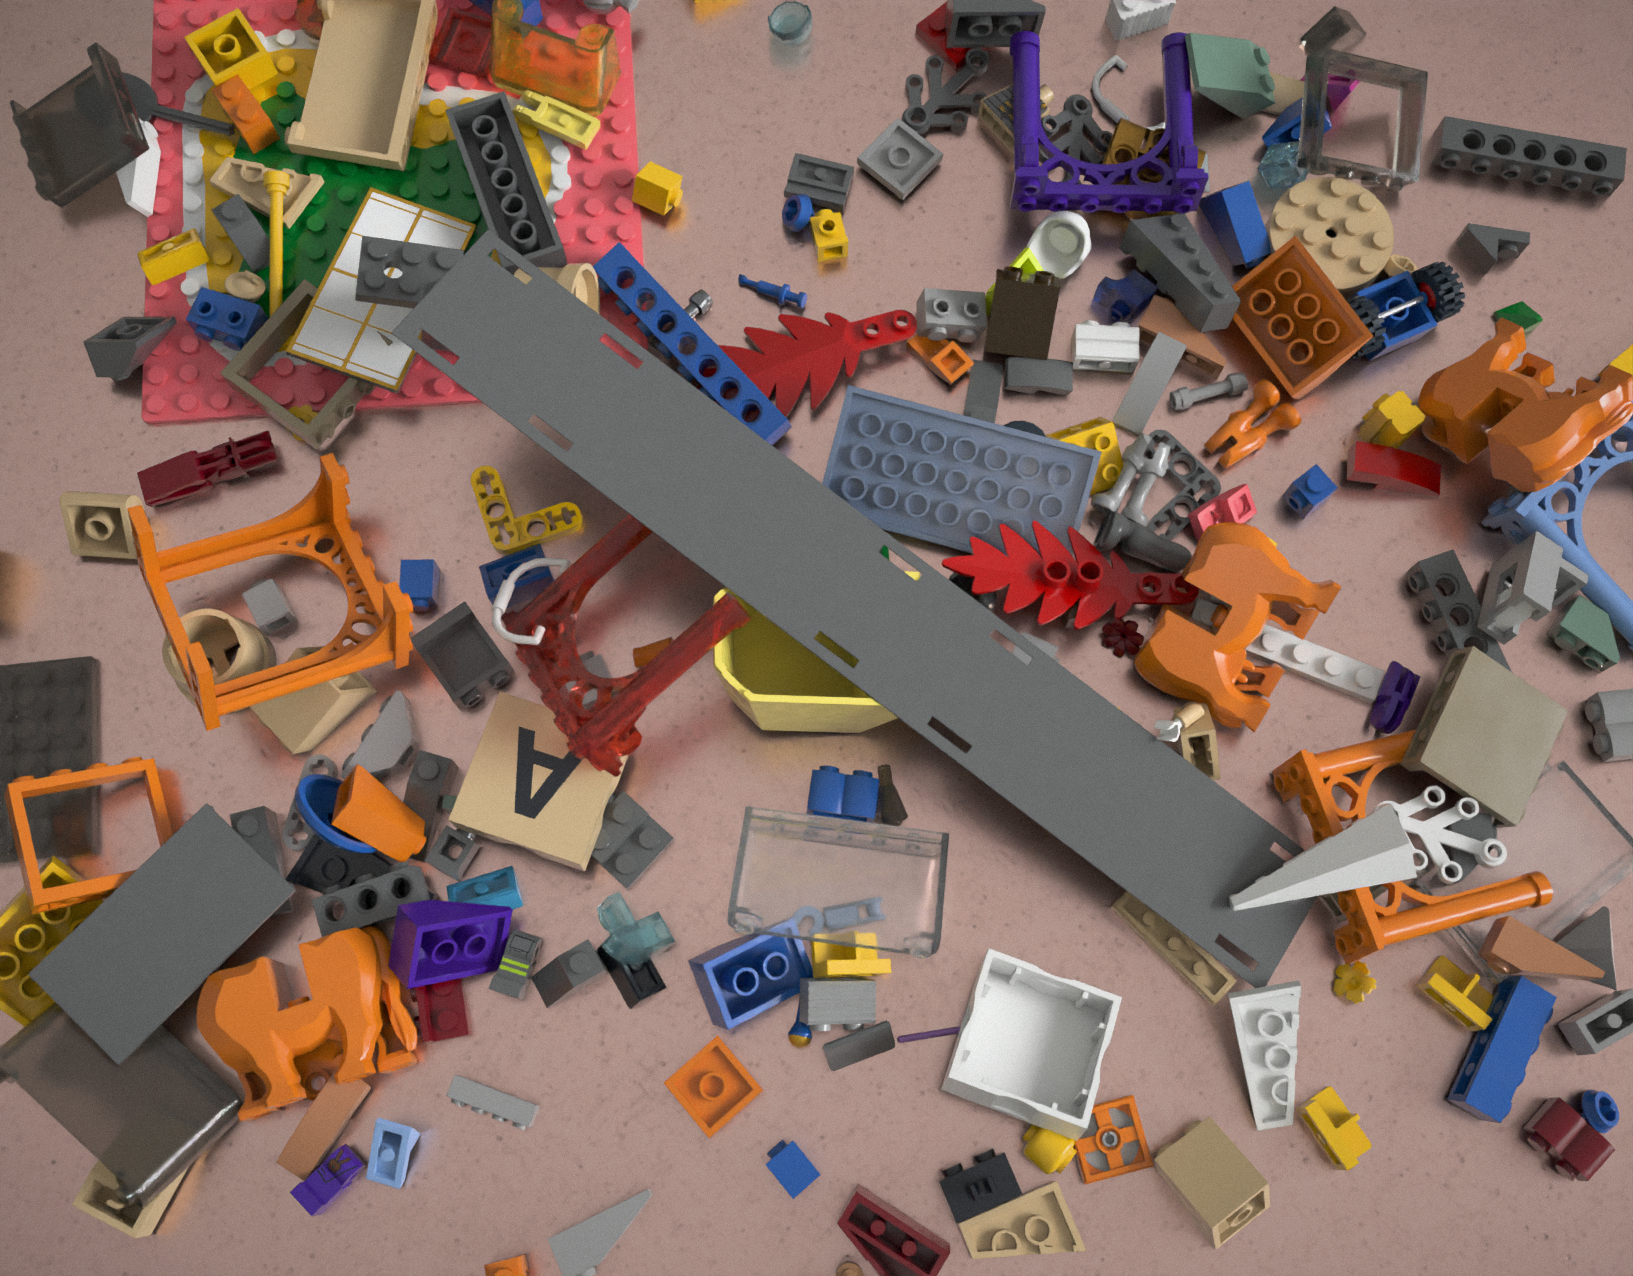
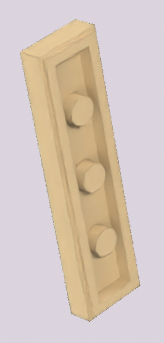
M1128 891L1112 905L1111 909L1211 1006H1214L1237 982L1206 950Z

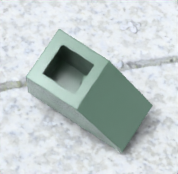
M1581 595L1564 606L1546 633L1554 639L1558 646L1571 650L1581 657L1587 666L1598 669L1601 672L1614 666L1620 660L1609 614Z

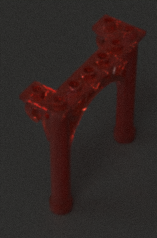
M630 514L622 519L518 613L512 610L509 614L505 612L501 615V619L506 626L505 630L509 633L534 636L537 626L545 628L539 645L514 643L518 648L516 655L530 669L528 676L541 689L543 694L540 698L554 712L556 717L553 721L557 728L569 739L566 744L573 755L578 759L583 757L588 759L599 772L605 770L615 777L621 774L619 768L623 766L619 757L634 752L641 744L642 735L635 723L646 710V706L735 628L741 629L751 620L745 608L733 595L727 592L689 628L636 672L618 678H604L590 673L579 657L575 642L576 620L581 604L590 589L653 532ZM555 656H558V661L554 666L553 663L556 661ZM577 681L569 693L565 684ZM597 689L596 703L592 708L585 710L582 705L584 696L590 690ZM612 692H619L611 699Z

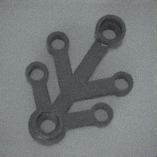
M982 48L970 49L966 54L965 66L943 87L941 78L944 65L943 59L937 55L928 57L925 71L929 75L930 99L922 106L920 93L923 90V78L917 74L909 75L906 79L905 90L909 94L910 107L903 112L901 121L919 135L927 132L930 127L950 126L951 130L955 132L964 131L968 122V116L965 112L955 111L952 114L933 113L939 108L970 107L973 112L979 113L980 105L974 103V101H981L984 97H987L985 93L978 91L973 94H953L972 76H980L987 71L989 54L986 50ZM931 64H936V65H938L939 67H938V68H932V67H930V65H931ZM917 83L919 86L912 87L910 86V84ZM960 119L963 121V123L957 124L954 122V120ZM919 120L921 123H914L912 121Z
M1079 94L1071 95L1064 102L1062 112L1055 116L1048 115L1041 121L1043 130L1047 137H1052L1059 127L1069 122L1070 131L1052 142V144L1060 151L1068 148L1067 155L1080 160L1081 153L1088 163L1102 164L1104 157L1100 158L1082 134L1083 127L1095 140L1094 145L1100 152L1107 151L1113 134L1100 129L1092 118L1093 107L1086 97ZM1045 124H1049L1052 129L1047 128ZM1101 139L1106 140L1108 144L1103 143ZM1039 147V162L1043 164L1049 158ZM1066 171L1065 178L1061 182L1071 180L1072 175Z

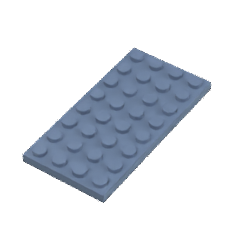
M848 385L822 484L884 530L972 553L969 540L973 536L992 545L1006 555L999 531L1000 524H1005L1020 535L1041 557L1031 526L1035 520L1050 531L1069 553L1073 555L1067 530L1069 527H1073L1078 532L1080 530L1102 452Z

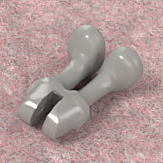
M1141 433L1134 443L1127 446L1123 452L1122 461L1124 466L1113 487L1106 494H1095L1091 500V506L1105 516L1108 513H1113V511L1118 512L1123 496L1136 474H1140L1130 500L1121 514L1134 523L1147 526L1148 517L1143 513L1144 501L1156 478L1161 479L1169 467L1167 460L1171 446L1160 442L1157 450L1151 455L1152 459H1148L1143 454L1147 453L1148 444L1152 437Z

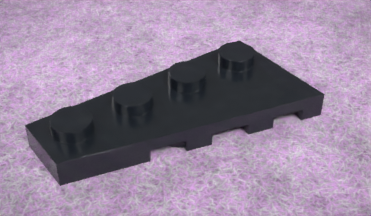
M314 834L285 880L322 893L323 889L339 884L343 885V889L355 885L354 879L366 874L375 873L376 877L387 874V868L392 866V864L373 852L353 853L336 848ZM407 879L402 880L398 887V892L403 898L409 894L411 889ZM427 888L430 900H435L438 894ZM373 890L366 896V905L370 909L377 903V895Z

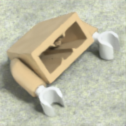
M1188 702L1182 707H1177L1173 710L1174 716L1171 721L1159 719L1156 721L1155 729H1161L1160 735L1156 738L1157 740L1177 741L1180 756L1212 780L1221 779L1216 731L1207 704Z

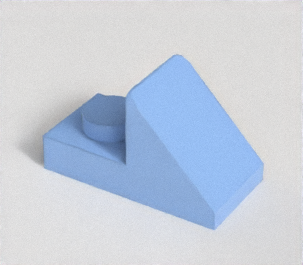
M378 1117L375 1122L366 1179L400 1189L406 1178L410 1151L417 1142L420 1133L412 1127Z

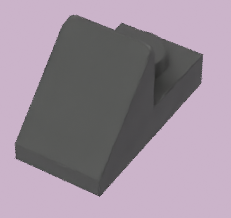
M1468 223L1458 236L1457 244L1483 274H1487L1496 263L1497 255L1504 259L1518 258L1530 244V232Z

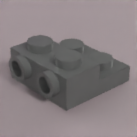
M624 791L618 796L612 793L604 810L602 827L591 857L629 890L675 839Z

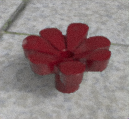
M1122 618L1120 620L1114 619L1112 623L1107 622L1102 627V631L1107 634L1102 640L1103 644L1106 647L1114 645L1113 652L1118 657H1123L1126 649L1131 655H1136L1139 652V646L1143 644L1144 636L1136 632L1138 629L1137 622L1131 620L1124 621Z

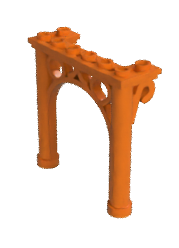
M1416 730L1313 754V752L1308 753L1307 749L1300 750L1272 771L1274 786L1281 794L1283 802L1291 801L1298 795L1300 796L1301 809L1309 819L1313 830V839L1315 844L1329 836L1333 837L1342 832L1343 828L1340 822L1351 819L1353 823L1358 819L1366 817V798L1372 781L1381 770L1401 763ZM1366 770L1357 784L1349 777L1343 776ZM1333 786L1341 787L1352 798L1349 811L1341 810L1336 805L1331 792ZM1539 871L1448 896L1426 895L1413 890L1401 881L1382 884L1388 889V903L1386 907L1375 903L1369 886L1337 892L1339 907L1346 915L1349 924L1333 931L1336 938L1335 944L1347 965L1384 949V946L1527 906L1536 908L1547 905L1553 897L1552 887L1547 877ZM1401 899L1419 906L1401 912L1396 911L1400 906Z

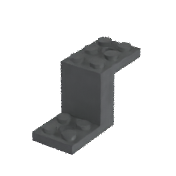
M362 235L355 301L414 309L464 255V250ZM394 267L399 269L402 275L398 278H390L385 275L384 271L387 268ZM422 330L421 341L435 350L450 351Z

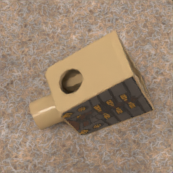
M1013 84L984 97L980 101L978 118L1014 155ZM1045 84L1040 87L1041 121L1045 116L1049 115L1050 109L1047 104L1054 100L1052 90Z

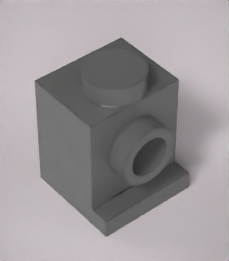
M446 825L424 861L460 882L463 878V873L480 848V845L474 841L477 835L458 828L454 830ZM455 847L462 848L458 858H452L451 855Z

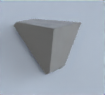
M1603 906L1556 943L1605 971L1603 978L1589 981L1617 990L1610 910Z

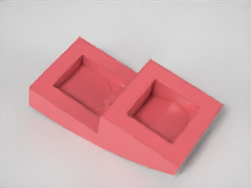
M1241 484L1196 508L1188 514V518L1197 542H1199L1202 533L1208 526L1228 522L1243 524L1255 515L1257 510L1248 484Z

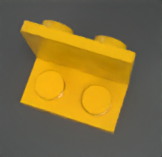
M1097 417L1046 435V437L1101 451L1090 495L1113 487L1124 466L1113 421Z

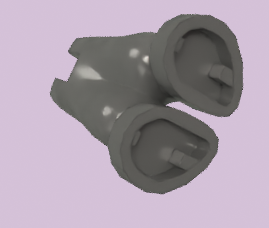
M1115 511L1107 514L1098 529L1093 543L1097 550L1104 551L1112 549L1120 541V547L1124 553L1171 572L1184 570L1192 557L1190 551L1183 545L1163 539L1146 526L1134 523Z

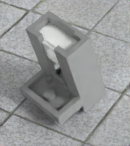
M1535 531L1491 565L1477 627L1504 645L1518 635L1520 624L1530 616L1536 622L1551 612V609L1587 585L1589 575L1562 558V547L1538 531Z

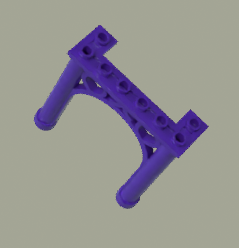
M1021 31L1012 35L1009 40L1010 55L1013 57L1014 183L1010 210H1020L1022 212L1033 210H1051L1053 212L1081 210L1087 213L1097 210L1113 211L1116 213L1127 211H1144L1146 213L1175 211L1180 214L1197 211L1209 176L1208 173H1204V169H1197L1198 149L1194 145L1190 63L1185 35L1187 34L1182 32L1171 33L1161 41L1165 131L1162 138L1153 149L1137 159L1107 165L1093 164L1072 158L1060 151L1048 139L1041 124L1040 38L1031 31ZM1167 146L1169 147V166L1158 159ZM1039 147L1049 158L1042 166H1039ZM1057 167H1062L1072 175V179L1067 182H1054L1048 178V172ZM1147 167L1158 172L1162 176V180L1157 183H1146L1138 178L1137 173ZM1080 175L1084 176L1083 181H1088L1094 185L1078 184ZM1126 175H1130V185H1114L1117 182L1124 181Z

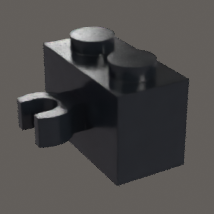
M992 1148L974 1156L976 1163L963 1168L960 1162L941 1171L943 1178L936 1180L953 1222L957 1224L1022 1195L1005 1152L996 1154Z

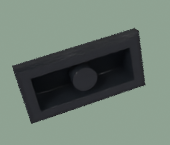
M633 928L606 940L597 948L600 958L629 1009L641 1004L666 988L665 983Z

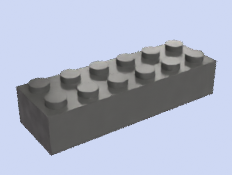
M505 91L446 109L452 132L488 230L536 267H564L567 265L563 245ZM497 252L501 266L514 275L519 268Z

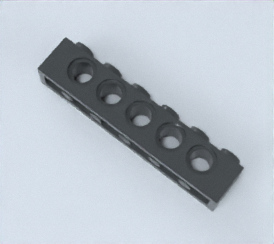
M1444 116L1434 132L1431 164L1440 165L1447 169L1457 168L1472 171L1476 174H1491L1502 176L1505 179L1530 181L1537 185L1547 184L1562 187L1566 190H1581L1592 192L1599 196H1611L1624 181L1627 148Z
M1454 549L1418 561L1407 571L1409 585L1414 592H1417L1422 603L1423 615L1427 621L1431 622L1436 633V643L1440 650L1445 652L1447 659L1449 660L1452 651L1463 649L1464 644L1470 647H1476L1511 671L1497 640L1477 627L1481 606ZM1436 585L1445 590L1446 596L1438 593ZM1450 615L1457 617L1460 626L1455 625L1451 621Z

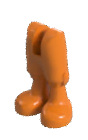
M1262 379L1256 383L1253 390L1254 399L1251 405L1245 411L1238 410L1230 413L1228 420L1204 444V447L1212 454L1217 449L1226 445V442L1230 439L1235 443L1232 448H1229L1218 459V462L1224 469L1240 461L1254 450L1262 449L1267 441V436L1274 431L1294 430L1301 424V417L1298 411L1292 405L1283 403L1264 422L1253 428L1251 427L1253 421L1272 409L1280 400L1277 388L1270 381Z

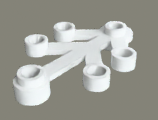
M1429 786L1420 796L1401 805L1394 801H1383L1372 811L1373 813L1379 810V806L1383 804H1392L1405 833L1409 832L1419 836L1438 869L1439 879L1446 884H1453L1462 877L1463 872L1458 863L1450 861L1440 843L1474 854L1477 863L1488 869L1499 866L1506 859V848L1496 839H1486L1482 842L1443 829L1461 819H1472L1478 814L1479 804L1471 797L1462 798L1456 803L1455 807L1423 822L1409 816L1426 807L1431 809L1437 808L1444 802V791L1438 786ZM1428 792L1435 793L1438 801H1430L1428 799ZM1463 803L1470 805L1472 809L1471 814H1467L1462 810ZM1410 841L1412 854L1419 857L1421 861L1420 866H1415L1416 872H1419L1427 866L1428 858L1423 851L1415 849ZM1491 846L1497 850V858L1489 855L1488 847ZM1446 867L1454 870V878H1449L1445 874Z

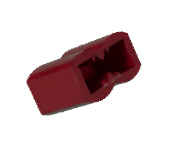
M1560 1097L1549 1098L1523 1127L1529 1135L1528 1142L1542 1154L1548 1152L1557 1162L1555 1165L1557 1170L1571 1181L1575 1179L1578 1181H1589L1615 1151L1614 1147L1598 1131L1587 1124Z

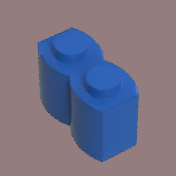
M820 766L819 770H812L806 814L860 823H873L880 779L873 778V773L868 771L854 770L853 774L850 775L839 773V768Z

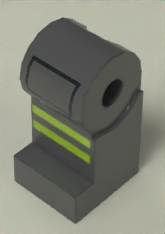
M515 929L507 942L497 973L493 976L488 989L524 1001L537 964L536 960L541 948L542 937Z

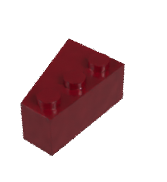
M859 1184L842 1210L837 1222L865 1260L869 1261L880 1276H937L950 1254V1243Z

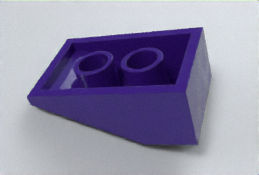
M426 900L398 905L388 967L407 989L497 971L505 952L513 910L508 906Z

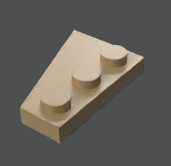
M1057 1181L1048 1183L957 1223L972 1259L1086 1251Z

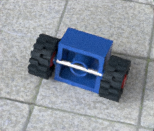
M1434 262L1412 272L1411 275L1409 271H1405L1358 291L1350 299L1346 300L1373 335L1350 358L1354 359L1366 355L1368 361L1376 359L1419 340L1435 328L1438 322L1458 314L1461 311L1460 308L1464 306V302L1461 299L1465 298V293L1460 292V289L1464 288L1462 282H1457V279L1460 277L1458 273L1452 274L1453 267L1450 265L1446 267L1445 262Z

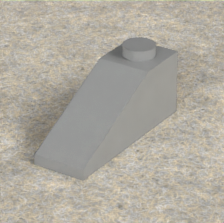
M651 1188L548 1238L547 1240L562 1276H592L596 1274L594 1266L600 1264L651 1199L653 1196Z

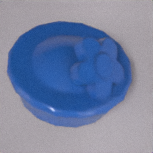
M806 194L789 197L782 210V219L785 225L791 231L798 232L807 225L810 216H814L811 200Z
M1587 1090L1583 1094V1113L1580 1116L1599 1133L1610 1132L1619 1122V1111L1614 1099L1604 1091Z

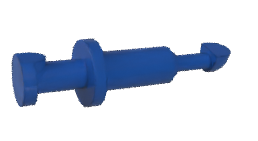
M739 274L738 281L741 285L746 284L755 287L757 292L777 298L778 303L784 305L787 300L797 303L799 308H803L806 304L807 294L799 292V294L790 292L791 287L788 284L780 287L763 280L755 282L747 279L745 275Z

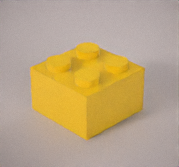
M239 8L184 37L214 87L238 74L250 90L278 74L269 53Z

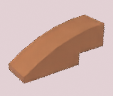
M336 1069L298 1124L276 1163L305 1181L316 1170L351 1121L350 1117L370 1091L371 1087L361 1079L344 1085L336 1084L334 1077Z

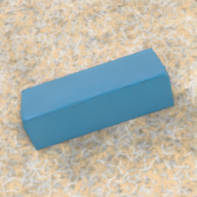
M513 866L446 886L448 901L508 906L512 910L523 906Z

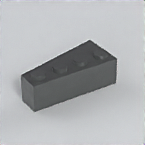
M1185 213L1131 220L1119 249L1125 255L1131 253L1137 260L1136 266L1143 273L1149 272L1158 281L1156 287L1163 294L1166 293L1176 300L1174 306L1200 333L1228 328L1241 300Z

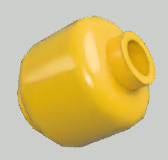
M1033 1124L1022 1137L1027 1142L1023 1150L1024 1156L1046 1174H1051L1054 1171L1060 1174L1077 1153L1073 1148L1075 1140Z

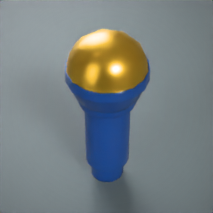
M800 1000L796 1022L788 1032L790 1043L798 1048L807 1046L812 1040L810 1026L799 1021Z

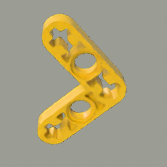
M485 465L476 468L471 475V485L490 542L499 554L510 555L539 543L541 545L571 535L582 526L581 512L575 504L570 502L559 503L514 518L497 470ZM488 476L491 480L490 485L494 494L489 496L484 485L481 484L483 483L482 477ZM500 503L505 506L504 513L501 516L493 518L487 515L490 505ZM569 512L570 516H573L571 524L566 525L564 520H562L563 513ZM552 516L555 522V530H552L548 517ZM535 521L545 524V531L539 536H532L528 533V526ZM504 525L507 534L511 537L509 539L510 544L504 545L500 541L502 536L498 526Z

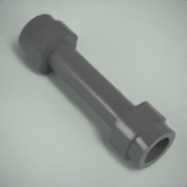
M700 289L689 298V305L684 310L693 319L698 313L703 315L709 309L713 300L704 290ZM671 322L662 332H670L674 328L675 323ZM652 335L648 340L649 344L658 353L662 354L656 347L660 342Z

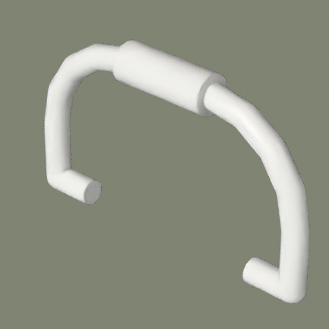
M1114 55L1095 73L1092 90L1095 99L1101 105L1100 109L1118 123L1120 118L1128 121L1130 118L1109 99H1105L1099 87L1101 77L1113 65L1116 64L1123 71L1128 66L1119 56ZM1165 121L1158 124L1157 126L1145 128H1148L1153 131L1158 128L1165 129Z
M538 558L523 563L516 568L508 579L502 582L491 608L495 632L506 641L518 644L539 645L545 632L543 626H537L534 636L516 635L507 632L502 627L501 615L505 613L515 588L514 583L518 577L536 567L555 566L561 567L558 575L561 578H565L571 561L559 558Z

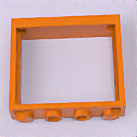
M132 757L122 761V764L108 766L107 763H97L88 766L86 770L78 772L63 769L49 774V777L35 779L34 776H23L7 784L4 797L31 915L106 899L136 870L43 889L23 798L143 777L161 847L173 836L154 758L143 760L142 757Z

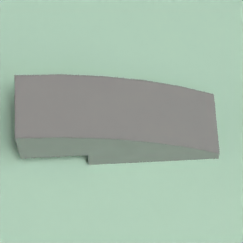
M1158 332L1112 420L1114 426L1136 437L1143 432L1187 345Z

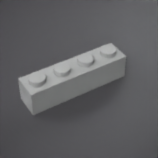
M454 1075L446 1095L452 1098L451 1103L463 1107L464 1103L472 1106L471 1110L484 1114L487 1111L493 1114L491 1118L504 1122L505 1119L513 1121L512 1126L525 1130V1127H532L540 1107L460 1075Z

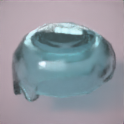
M785 1L776 6L772 14L768 16L769 30L774 39L783 45H797L805 41L813 28V18L809 7L797 1Z

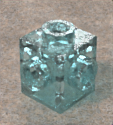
M1295 141L1270 145L1257 169L1271 189L1293 187L1304 181L1314 161L1302 143Z

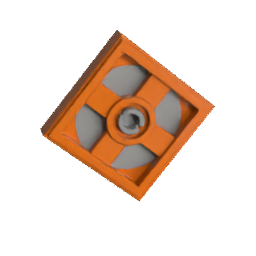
M1129 1095L1093 1105L1088 1128L1077 1141L1075 1140L1073 1147L1077 1151L1075 1155L1083 1184L1086 1185L1153 1167L1134 1096Z

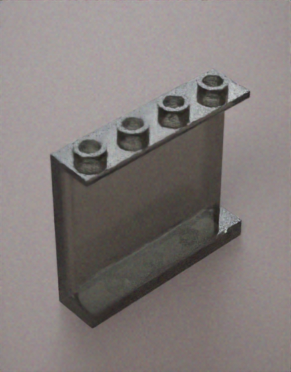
M97 42L87 48L91 66L30 108L26 109L14 100L9 102L14 115L12 117L13 122L18 127L21 136L20 143L25 149L29 160L27 165L33 173L36 182L35 189L44 200H50L61 208L150 149L118 60Z

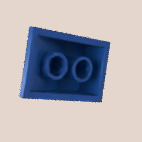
M788 919L718 945L688 960L713 1025L728 1030L800 993V978H813L812 966L793 919Z

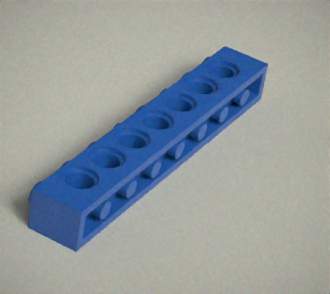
M620 242L593 266L598 276L599 287L607 295L612 291L618 297L615 303L627 317L633 313L639 320L635 325L647 338L653 335L660 342L656 346L658 350L668 360L674 357L681 364L677 367V370L689 383L695 379L701 386L699 390L771 445L776 443L792 428L788 419ZM634 279L633 284L629 288H621L625 280ZM646 301H654L651 309L641 310L642 305ZM666 323H675L674 328L670 332H662V328ZM696 344L693 353L689 355L682 354L686 345ZM707 367H717V371L713 376H703V372ZM728 389H738V394L735 398L730 400L724 399V394ZM757 410L760 412L757 420L753 422L745 421V416L749 411Z

